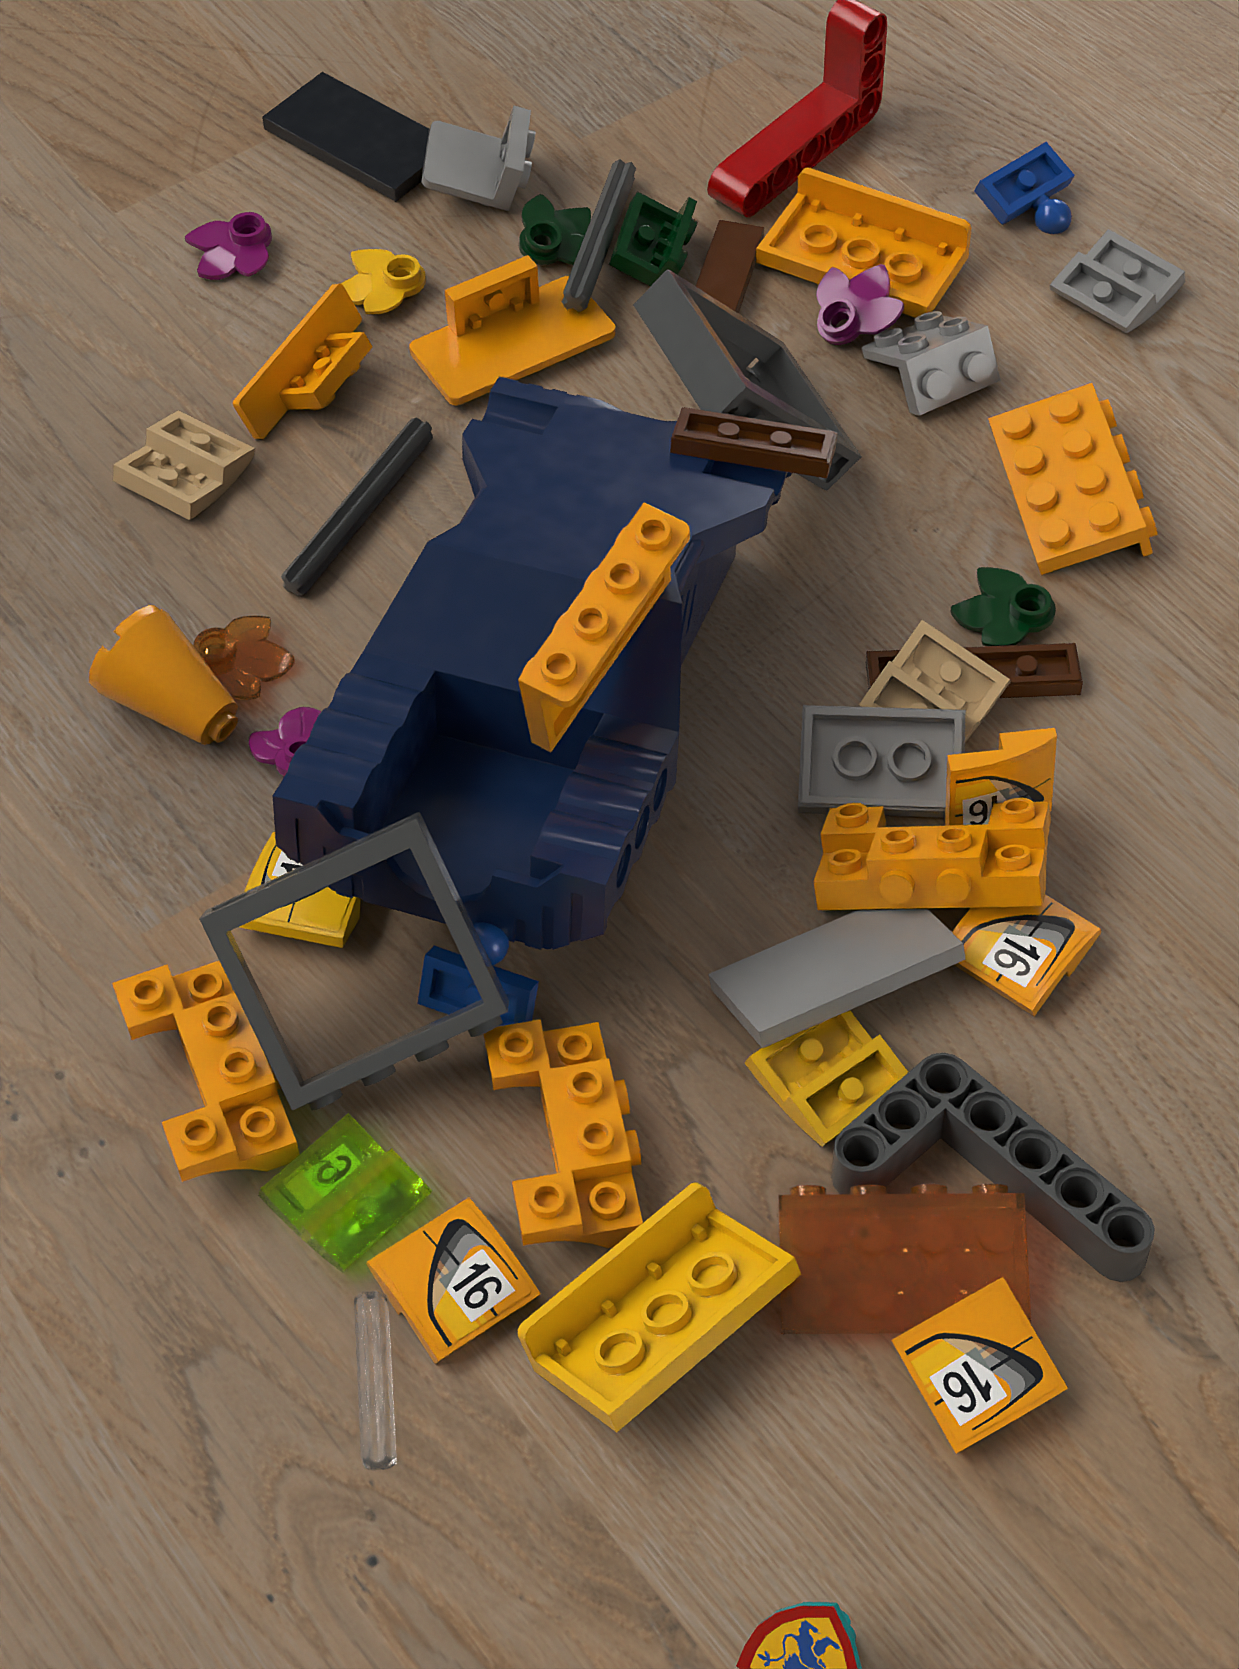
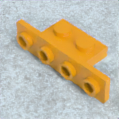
M332 284L233 400V407L254 439H264L288 410H320L328 406L334 400L335 392L348 377L359 370L360 362L372 349L373 346L364 332H353L362 322V317L342 284Z

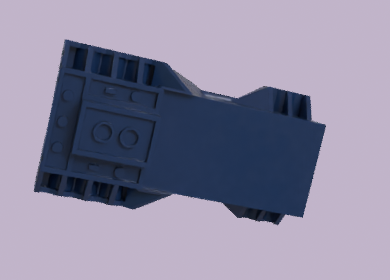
M499 376L490 390L488 406L482 421L472 419L462 433V460L475 499L458 525L426 543L350 673H346L341 679L328 708L323 709L318 715L306 743L302 744L295 752L286 775L272 795L276 846L297 864L305 865L420 812L472 924L478 922L492 924L501 929L510 942L525 943V946L542 950V948L547 950L552 948L554 950L567 946L571 942L584 941L603 935L607 928V918L615 902L621 898L630 870L633 864L640 859L649 830L660 817L666 794L673 789L676 783L680 727L681 665L736 556V545L765 530L768 511L772 505L778 503L785 479L790 477L792 473L670 453L671 437L677 421H662L628 413L600 399L578 394L575 396L567 394L565 391L549 390L543 388V386L530 383L527 385L519 383L517 380ZM645 502L686 522L690 529V539L670 567L671 581L552 752H549L531 742L518 679L527 662L536 655L551 634L559 617L568 610L581 592L589 575L598 568L608 554L621 530L630 523ZM410 848L327 886L332 891H336V894L342 896L358 897L363 899L364 902L446 924Z

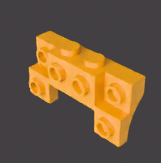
M1012 798L1003 803H993L989 822L982 825L886 827L884 806L867 807L861 803H847L838 808H830L820 834L823 855L813 881L817 910L1042 906L1046 891L1047 845L1051 823L1049 801L1033 802L1027 798Z
M220 961L175 976L171 975L167 964L112 983L131 1040L162 1031L178 1030L181 1044L205 1107L162 1122L182 1182L214 1172L235 1169H253L267 1172L301 1160L296 1138L277 1090L282 1088Z
M541 1019L498 1026L484 1033V1044L489 1061L493 1090L512 1087H540L541 1101L556 1174L512 1181L523 1246L545 1242L574 1241L613 1248L643 1223L632 1175V1166L641 1165V1153L636 1130L625 1131L622 1115L630 1114L627 1088L624 1079L615 1081L613 1079L610 1061L605 1053L599 1022L543 1031Z

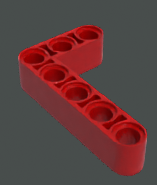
M837 0L834 3L826 22L823 82L714 169L707 187L708 195L745 217H751L795 183L804 168L816 166L874 118L880 107L883 92L887 37V17L885 14L858 0Z

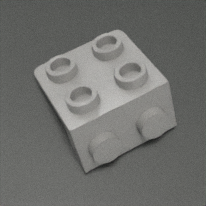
M514 105L502 139L442 121L432 122L426 147L422 184L426 188L440 193L509 211L517 187L525 189L531 172L532 162L525 160V157L529 158L536 134L535 131L529 130L531 110Z
M940 311L928 312L916 317L914 325L903 330L893 328L882 331L874 336V342L862 347L865 359L899 368L909 412L919 416L1001 381L988 325L970 322L966 317L952 318L943 316Z

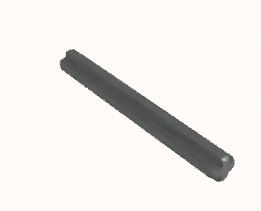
M619 159L611 166L563 291L564 298L562 303L567 310L574 308L577 312H581L588 306L635 179L636 167L632 162L624 163Z
M416 417L412 418L283 572L281 576L284 582L283 587L288 592H293L297 596L307 593L433 439V435L431 433L432 426L427 421L423 422Z

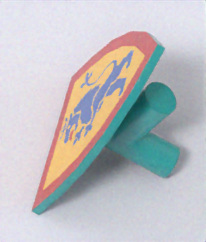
M803 1602L779 1609L756 1627L746 1642L736 1665L739 1669H862L855 1643L856 1634L850 1626V1618L840 1609L836 1602Z

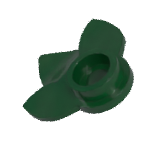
M543 194L535 196L525 204L521 214L524 225L518 242L521 254L523 256L529 255L535 264L549 265L557 261L574 265L591 221V210L588 207L555 211L552 203Z
M979 567L977 569V582L981 595L952 605L950 610L951 615L961 626L974 632H982L981 642L983 646H1009L1020 643L1028 633L1040 632L1048 628L1054 621L1056 606L1050 593L1044 587L1036 584H1027L1020 574L1000 568Z

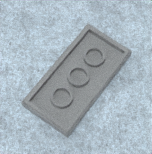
M927 908L865 909L854 911L709 973L708 976L711 990L761 1048H765L965 960L963 943Z

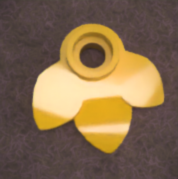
M363 249L351 252V260L358 274L340 283L346 289L354 305L363 304L365 314H383L397 308L404 298L420 292L426 284V275L418 260L410 255H394L392 252L382 249Z

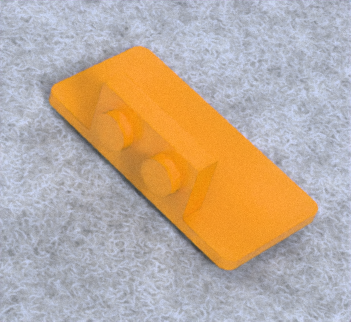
M527 255L446 289L445 301L448 326L413 340L409 347L412 358L448 403L457 406L489 393L499 376L519 380L613 339L616 335V329L613 321L592 297L584 311L577 312L574 308L567 310L562 303L564 298L563 291L569 276L561 277L539 287L538 266Z

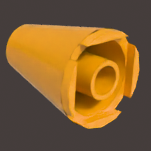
M148 605L135 611L122 621L113 631L120 636V639L110 651L102 645L93 660L89 670V683L99 694L200 744L207 745L213 741L220 743L229 737L238 723V718L235 716L238 705L169 613L155 605Z

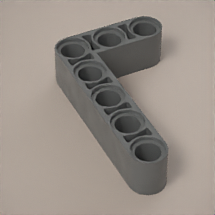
M942 1052L932 1054L923 1059L847 1125L835 1139L831 1178L833 1186L838 1193L849 1200L864 1201L878 1195L939 1139H942L1101 1275L1114 1281H1130L1139 1276L1146 1266L1155 1231L1149 1215L966 1062L953 1054ZM943 1088L947 1089L951 1093H937L932 1089ZM902 1123L908 1125L911 1129L900 1130L890 1125ZM975 1125H989L996 1130L984 1131L975 1127ZM861 1159L869 1162L870 1165L863 1167L854 1166L849 1161ZM1020 1162H1033L1041 1168L1029 1169L1022 1166ZM1065 1200H1078L1087 1207H1072ZM1111 1239H1126L1134 1247H1120Z

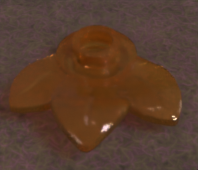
M243 616L232 620L225 628L215 627L206 629L197 635L193 644L194 648L231 697L239 700H251L260 697L261 682H269L282 677L295 664V658L289 651L266 640L271 629V618L266 616Z

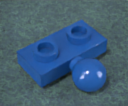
M1046 141L980 180L974 192L1002 225L1033 208L1036 211L1035 224L1037 228L1045 233L1058 234L1066 231L1070 226L1072 219L1071 210L1062 200L1050 199L1049 197L1069 186L1075 175Z
M485 922L473 924L509 999L508 1012L500 1015L503 1022L499 1026L532 1021L539 981L494 966L506 956L509 949V940L501 929ZM435 945L425 954L417 1004L449 1015L482 1000L461 954Z

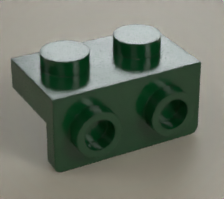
M637 191L627 209L609 265L649 286H652L667 269L678 275L688 255V252L683 250L682 247L688 244L698 224V221L692 218L697 201L688 197L679 212H676Z

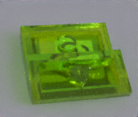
M348 1113L262 1186L258 1196L302 1240L343 1273L431 1195L432 1190L392 1148L385 1152Z

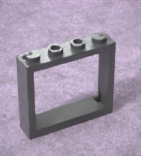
M669 269L633 304L700 410L838 432L836 449L828 478L798 474L826 491L862 457L784 342ZM757 358L759 361L752 368H749L748 365Z
M420 812L211 907L199 918L292 1110L309 1104L311 1110L325 1107L342 1097L341 1088L360 1079L364 1086L375 1084L396 1072L393 1064L415 1055L418 1062L432 1058L449 1048L448 1039L467 1030L471 1037L482 1035L502 1024L503 1021L500 1015L508 1012L509 999ZM410 848L482 1000L303 1081L231 930Z

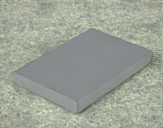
M803 705L798 813L828 814L830 808H838L847 803H861L867 807L884 806L885 816L945 818L947 755L965 753L966 710Z

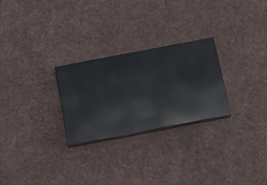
M324 72L318 74L262 117L263 126L266 131L395 202L422 180L430 129Z

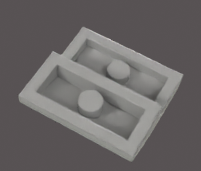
M1108 229L1086 255L1079 251L1051 282L1050 290L1121 331L1128 333L1154 315L1185 283V271Z

